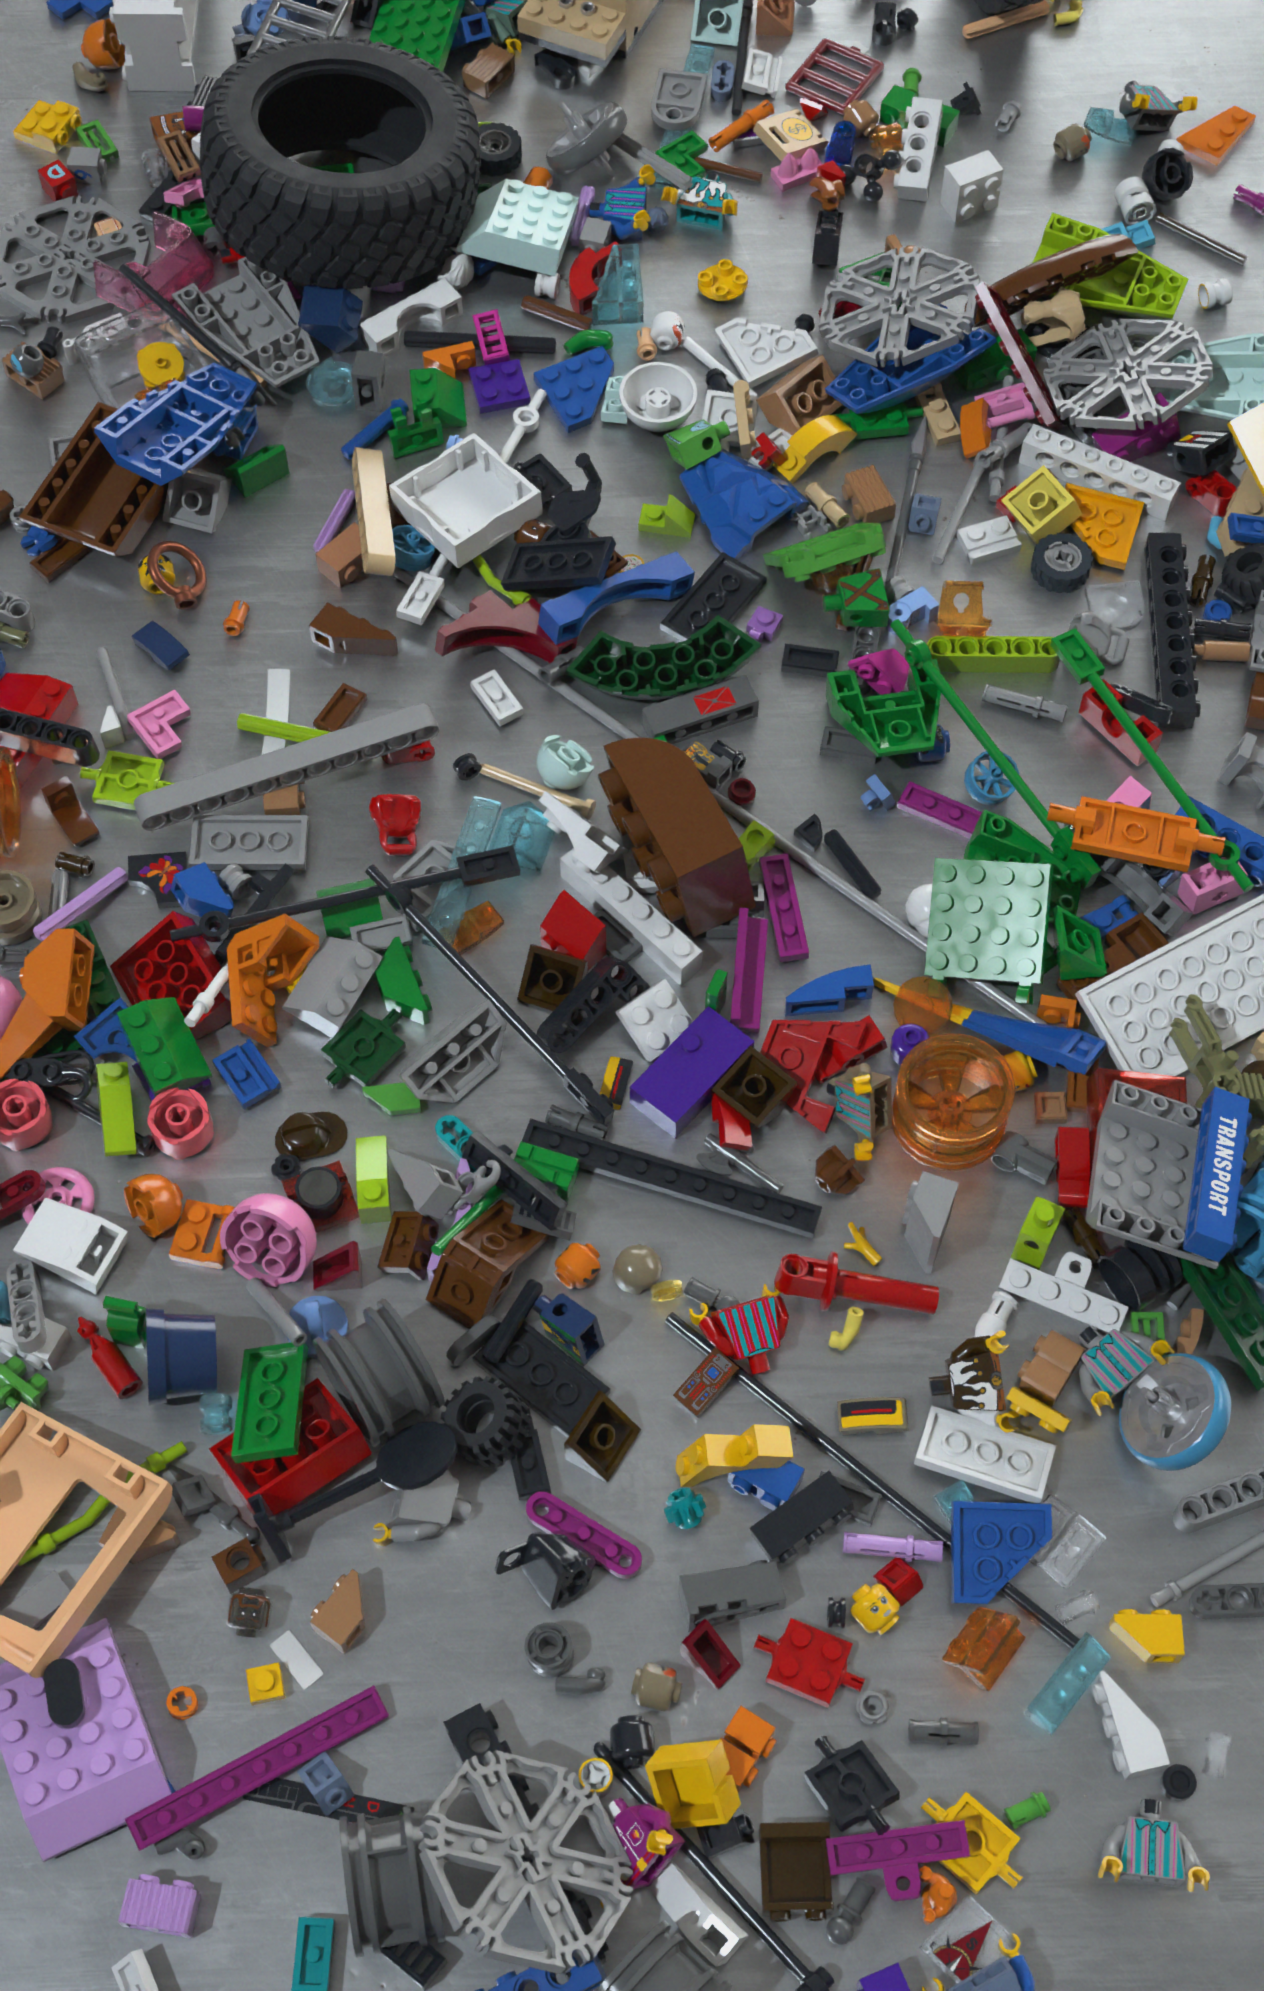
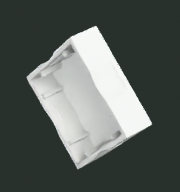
M475 433L445 450L435 460L416 468L389 485L393 509L457 568H460L519 530L528 520L536 519L543 514L541 491L517 470L504 463L498 453Z

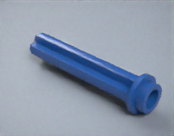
M400 398L392 400L389 408L341 447L342 455L348 460H352L355 447L366 448L394 423L390 409L401 407L403 416L407 417L409 407L406 402Z

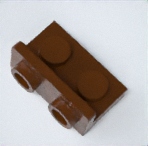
M394 1211L377 1268L383 1273H410L415 1279L424 1280L432 1254L431 1247L438 1238L439 1224L429 1215L423 1216L417 1211Z

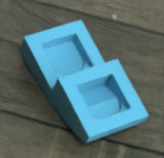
M1147 220L1128 227H1124L1123 222L1102 229L1110 235L1124 234L1133 241L1137 249L1156 244L1155 236Z

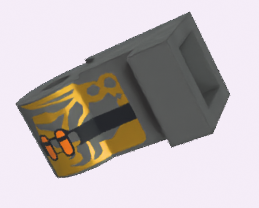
M691 741L684 748L683 751L693 760L704 781L717 791L731 778L732 761L724 755L720 758L713 752L708 751L697 741Z

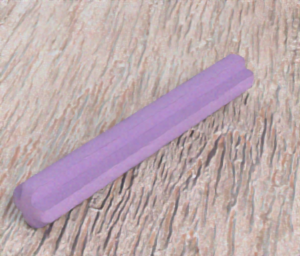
M116 867L35 926L33 928L35 937L43 941L56 929H62L128 881L126 871Z

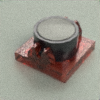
M340 1160L322 1167L309 1168L300 1175L281 1181L287 1198L296 1202L305 1210L314 1225L316 1233L360 1217L350 1183H348Z

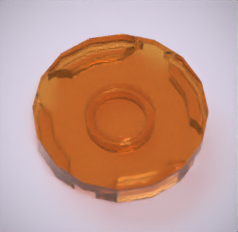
M921 976L911 978L899 988L900 991L895 996L893 1006L894 1015L900 1026L916 1024L925 1029L928 1035H933L945 1027L950 1020L953 1005L952 997L944 984L937 979Z

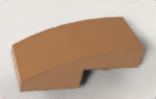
M1191 1308L1187 1318H1182L1180 1336H1177L1171 1347L1175 1353L1192 1354L1194 1352L1202 1330L1203 1309Z

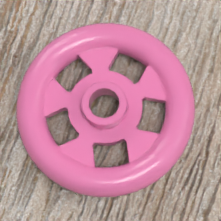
M68 1167L49 1168L39 1174L45 1183L49 1182L53 1187L49 1188L38 1200L21 1209L22 1216L28 1225L35 1215L33 1206L43 1202L44 1198L52 1200L56 1196H61L60 1203L71 1207L73 1205V1198L82 1199L79 1210L92 1213L95 1201L94 1190L90 1181L77 1170ZM64 1180L75 1183L71 1191L61 1186Z

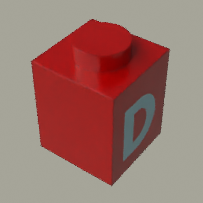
M59 159L37 170L42 189L54 202L79 195L74 176Z

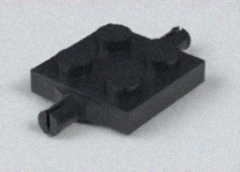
M824 1735L821 1736V1739L818 1738L814 1745L824 1758L818 1765L804 1772V1779L836 1826L843 1832L861 1821L869 1820L878 1835H883V1831L886 1833L890 1829V1825L880 1812L883 1808L900 1799V1792L863 1740L848 1748L835 1750L827 1736Z

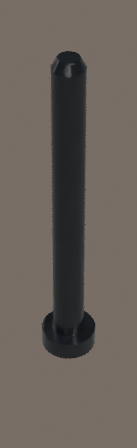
M59 1086L43 1087L45 1093L101 1125L100 1111L83 1100L71 1102L70 1099L74 1095ZM135 1132L138 1153L148 1157L156 1148L154 1138L151 1135L144 1137Z

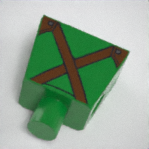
M880 568L840 578L837 583L836 595L823 596L824 612L840 611L842 624L845 626L887 627L890 609Z

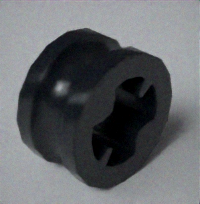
M472 753L460 756L453 763V769L462 781L474 778L482 768Z
M828 1597L827 1627L832 1628L834 1624H838L840 1628H845L846 1599L841 1598L839 1601H835L833 1597Z

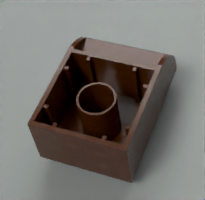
M628 738L604 745L610 769L599 773L598 778L610 802L607 805L608 812L621 837L629 835L634 845L631 848V852L641 874L645 879L652 877L659 889L655 892V895L665 917L671 923L683 918L691 934L695 937L739 916L740 908H748V911L755 908L756 903L743 845L693 760L673 744L653 738Z

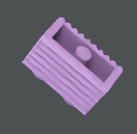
M140 1874L138 1880L128 1879L118 1923L123 1927L192 1938L201 1900V1894L193 1889V1883L173 1880V1885L169 1886L160 1884V1878L146 1874Z

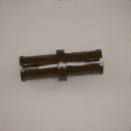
M1207 555L1199 557L1197 571L1192 576L1191 584L1193 588L1189 604L1193 607L1196 606L1197 598L1200 599L1198 608L1204 607L1207 603L1208 590L1213 585L1212 573L1216 564V559L1209 555L1208 564H1205Z
M1073 1207V1212L1071 1213L1070 1210L1064 1212L1062 1219L1074 1235L1076 1246L1082 1248L1087 1258L1091 1260L1093 1269L1099 1268V1257L1106 1253V1251L1097 1239V1231L1089 1226L1079 1207Z

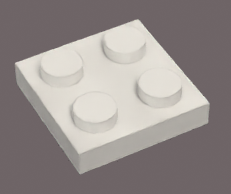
M666 978L661 979L615 1012L647 1062L653 1061L661 1055L693 1022Z

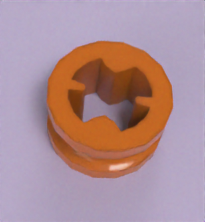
M179 1686L174 1688L167 1697L168 1711L177 1720L191 1718L198 1708L196 1694L189 1687ZM185 1695L186 1700H192L191 1705H186L187 1710L180 1711L178 1706H173L174 1701L178 1702V1696Z

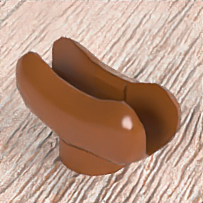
M815 177L809 183L810 186L818 189V191L812 192L810 196L819 201L825 211H834L839 207L840 200L845 198V191L841 180L830 181L824 177Z

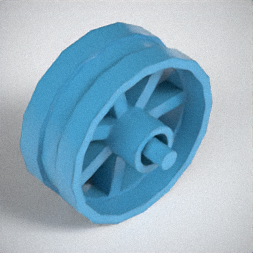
M412 525L394 527L392 533L395 549V566L408 571H421L430 567L436 548Z
M987 751L978 755L965 771L964 783L968 793L973 799L982 804L995 805L1002 803L1015 791L1010 781L1002 778L1003 772L999 767L995 766L994 760ZM1003 753V755L1007 758V760L1019 774L1017 765L1013 761V759L1007 754ZM989 760V770L980 761ZM974 767H976L983 775L974 776ZM976 782H981V785L983 786L982 790ZM998 784L1009 787L1007 793L1003 795ZM993 788L995 795H989L986 792L988 789Z

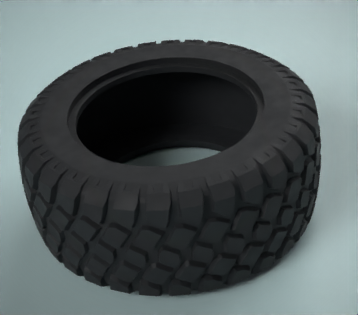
M322 36L306 37L302 40L293 39L280 42L279 45L267 46L238 60L236 64L231 65L216 80L207 96L200 134V173L209 217L220 236L229 242V246L238 254L247 257L248 261L258 267L268 269V272L283 278L291 277L292 281L308 285L315 283L319 287L337 288V286H342L344 289H361L363 286L373 288L389 285V282L390 284H395L412 279L414 276H419L433 269L434 266L441 264L452 252H455L450 247L457 248L463 231L468 226L470 217L474 213L481 166L480 135L477 117L472 104L469 103L468 97L449 76L429 62L402 49L397 50L396 47L380 42L375 44L371 40L352 38L351 40L342 36H328L327 38ZM316 150H345L367 154L382 159L394 166L367 173H335L301 165L288 159V157Z

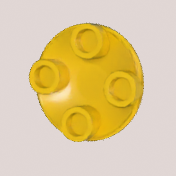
M722 259L718 264L698 273V288L700 292L712 300L728 301L742 295L748 286V276L741 268L733 265L732 261L728 259Z

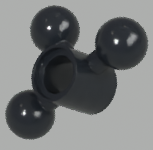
M896 150L885 152L882 159L869 154H861L855 160L854 167L850 164H844L840 167L846 175L845 185L853 183L858 175L866 178L867 185L863 190L864 197L869 202H877L883 195V188L876 180L882 177L884 168L890 171L898 169L902 158ZM870 162H872V168H871V170L867 173V172H866L867 165H868Z

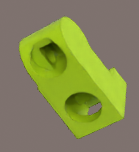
M755 820L739 837L743 845L749 872L759 862V857H763L775 847L774 833Z

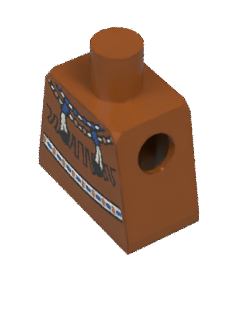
M183 111L149 117L153 137L157 145L158 137L181 130L192 151L191 139L200 132L185 131ZM174 138L173 140L183 159H188L177 138ZM166 141V144L173 158L175 159L176 163H179L168 141ZM158 145L159 150H160V152H161V154H162V156H163V158H164V160H165L167 166L170 167V165L168 164V162H167V160H166V158H165V156H164V154H163V152H162L160 146Z

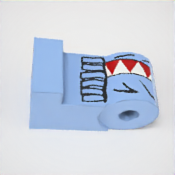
M922 586L889 606L890 613L886 628L890 633L897 635L890 627V624L896 619H899L907 630L909 626L922 619H925L929 624L937 619L939 604Z

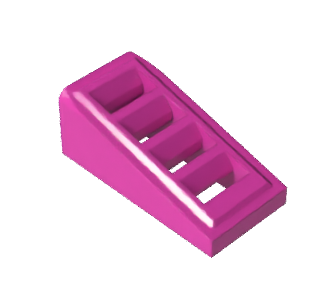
M498 309L472 315L484 364L509 361L510 357ZM493 321H495V323H496V324H494V325H490V326H486V327H482V328H481V326H480L481 324H485V323H489V322H493ZM498 331V334L483 337V335ZM497 342L501 343L499 345L486 348V345H490Z

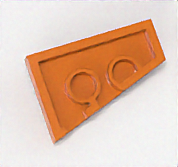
M1233 106L1177 137L1176 141L1183 146L1184 150L1218 166L1254 124L1256 115Z

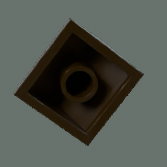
M531 944L517 1000L554 1011L588 974V962Z
M750 1046L711 1090L754 1126L759 1128L780 1116L797 1086V1081Z
M598 1391L564 1443L565 1459L600 1480L608 1482L641 1431V1428L605 1393Z

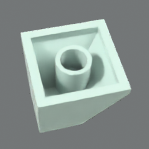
M695 0L690 40L738 46L744 0Z

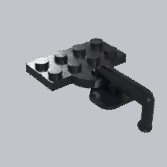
M580 453L575 460L576 465L582 468L588 479L585 490L562 492L552 500L547 515L555 526L544 534L540 542L516 543L501 581L505 591L602 584L616 542L612 536L592 537L588 529L590 520L597 512L600 504L602 480L591 462L589 454Z

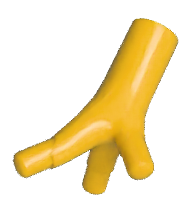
M853 1222L848 1223L855 1243L845 1242L844 1248L861 1252L872 1266L875 1267L883 1258L868 1242L865 1228L859 1227L858 1231Z

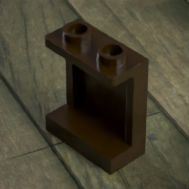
M830 1822L760 1823L759 1854L762 1916H770L771 1922L791 1921V1916L804 1915L806 1921L826 1920V1915L833 1914L834 1902H832L831 1873L826 1839L830 1838Z

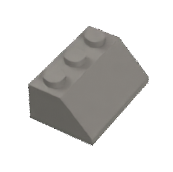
M326 936L282 1009L332 1038L342 1026L383 957L358 941Z
M922 1171L919 1182L912 1181L902 1223L907 1225L904 1236L924 1273L931 1274L950 1219L959 1183Z

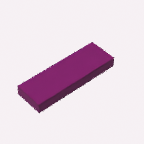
M911 781L908 782L897 802V808L969 839L982 813L979 810Z

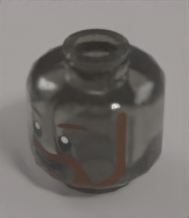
M240 1587L239 1592L233 1593L229 1598L226 1624L236 1629V1636L256 1638V1632H263L269 1628L273 1605L271 1598L266 1596L265 1590Z

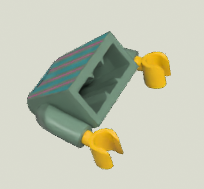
M495 0L485 4L484 11L488 16L487 21L491 30L502 43L507 44V51L510 54L513 53L515 57L514 49L521 53L522 46L518 39H511V36L516 37L518 35L517 16L528 0Z

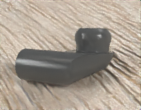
M590 1668L587 1671V1678L558 1676L555 1689L559 1694L571 1695L598 1692L606 1684L604 1681L606 1674L600 1668Z

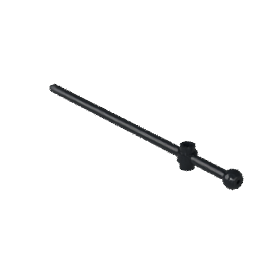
M603 1742L595 1743L594 1753L598 1758L608 1762L612 1773L640 1804L648 1803L657 1807L655 1799L630 1771L625 1769L621 1762H617L612 1758L611 1750ZM681 1828L675 1829L685 1841L680 1849L800 1981V1986L795 1991H829V1988L835 1983L830 1973L822 1966H819L814 1972L809 1971L714 1864L706 1858L705 1854Z

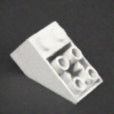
M44 1198L13 1252L97 1294L128 1242V1231L97 1215Z

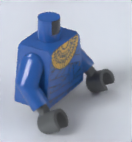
M257 385V388L220 443L212 451L216 456L226 455L242 460L258 430L256 407L264 405V397L267 395L261 385Z

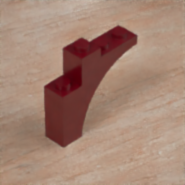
M490 590L472 599L469 604V613L463 614L459 619L448 625H443L438 630L435 651L444 656L450 652L467 647L503 646L528 652L551 663L557 655L572 651L577 645L578 637L556 645L538 624L541 605L532 598L523 604L520 603L512 609Z

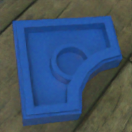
M121 997L73 1036L93 1059L104 1053L118 1052L128 1055L137 1062L117 1016V1012L129 1007Z

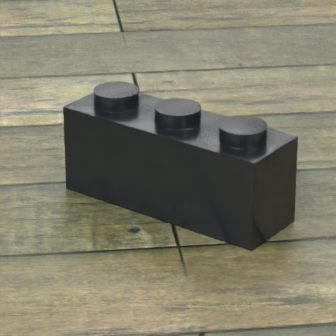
M829 1470L751 1526L750 1532L771 1562L776 1561V1565L779 1563L786 1565L799 1555L797 1550L808 1543L809 1546H812L819 1542L825 1536L824 1531L833 1524L837 1527L845 1523L852 1516L851 1511L854 1510L853 1501Z

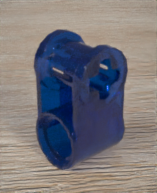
M840 121L836 123L830 142L827 145L824 163L833 160L839 167L844 164L851 165L856 127L852 122Z

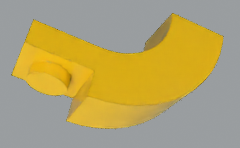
M825 415L807 423L787 441L790 446L783 452L787 461L780 467L774 462L773 466L794 484L818 457L829 451H836L840 454L855 438L857 433L838 416Z

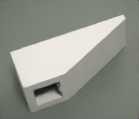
M1105 1671L1099 1672L1094 1680L1095 1683L1092 1684V1691L1096 1703L1102 1704L1105 1717L1102 1718L1103 1728L1108 1738L1112 1737L1115 1751L1112 1754L1117 1771L1123 1772L1125 1780L1165 1771L1170 1762L1160 1730Z
M672 1861L667 1864L648 1888L688 1940L715 1967L727 1963L749 1936Z

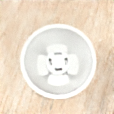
M650 362L637 366L626 374L619 388L620 402L627 417L640 428L653 432L669 431L680 426L691 415L697 400V386L692 376L681 367L666 362Z

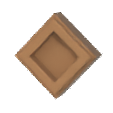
M1065 1092L1034 1093L1036 1124H1060L1067 1122Z

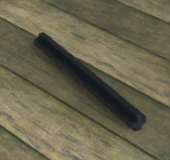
M412 330L404 332V345L443 348L473 341L475 349L481 350L477 334ZM485 334L483 337L491 336L492 334ZM504 335L508 351L555 353L556 339L552 337ZM497 342L490 345H486V348L499 345L501 343Z

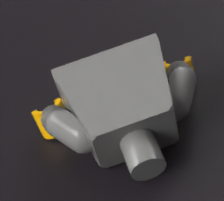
M447 1469L442 1476L426 1486L414 1490H397L389 1524L394 1526L389 1529L383 1523L375 1524L373 1529L376 1531L385 1530V1535L381 1539L375 1538L372 1540L378 1546L383 1547L390 1544L392 1540L394 1542L416 1541L436 1535L439 1530L449 1524L451 1517L466 1521L471 1510V1502L456 1497L459 1481L452 1477L450 1470Z

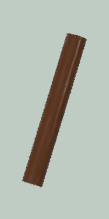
M700 157L694 158L706 170L761 183L763 173Z

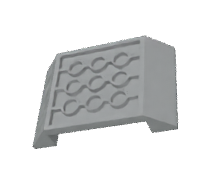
M1114 1080L1097 1127L1086 1222L1096 1230L1213 1269L1218 1267L1219 1262L1183 1250L1201 1108Z

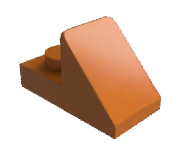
M473 341L422 352L424 368H437L455 379V371L476 366Z

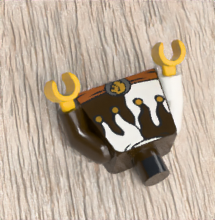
M1000 1330L992 1336L968 1338L951 1352L950 1358L945 1360L947 1375L929 1377L931 1396L949 1394L953 1409H957L960 1415L982 1421L990 1426L1000 1427L1004 1432L1018 1430L1019 1427L1011 1426L1008 1419L1009 1417H1019V1413L1010 1411L1003 1414L1001 1412L1006 1410L999 1354L1007 1350L1010 1345L1002 1346L997 1339L1005 1336L1006 1332Z

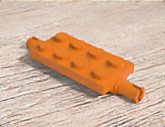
M1081 796L1079 806L1077 805L1076 808L1050 802L1046 820L1072 825L1074 834L1071 849L1182 872H1188L1192 852L1195 853V850L1221 856L1225 844V837L1199 833V830L1195 829L1197 819Z

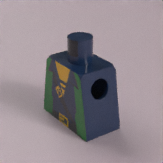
M558 1294L553 1300L546 1295H542L535 1302L533 1310L540 1315L547 1336L583 1367L605 1345L597 1317L565 1294Z

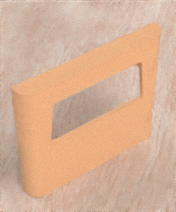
M21 1402L0 1429V1587L77 1483L84 1482L126 1513L123 1521L43 1630L37 1631L0 1615V1658L31 1677L40 1678L44 1676L47 1666L59 1659L164 1514L172 1498V1486L161 1477ZM52 1431H57V1434L50 1442L49 1440L52 1435ZM128 1471L134 1473V1475L126 1484L125 1480L127 1478Z

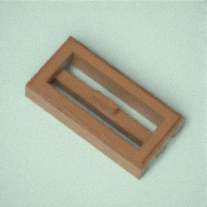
M181 130L157 138L158 145L178 183L182 182L185 177L187 179L192 178L193 174H196V176L201 175L200 166ZM174 138H177L192 166L191 168H188L173 140ZM166 141H168L183 171H180L175 159L173 158L166 144Z

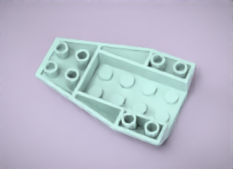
M1251 333L1203 343L1213 364V378H1209V387H1207L1205 392L1178 412L1233 420L1264 403V333ZM1182 350L1166 361L1169 363H1197L1190 350ZM1150 388L1153 396L1161 392L1169 404L1186 392L1184 389Z

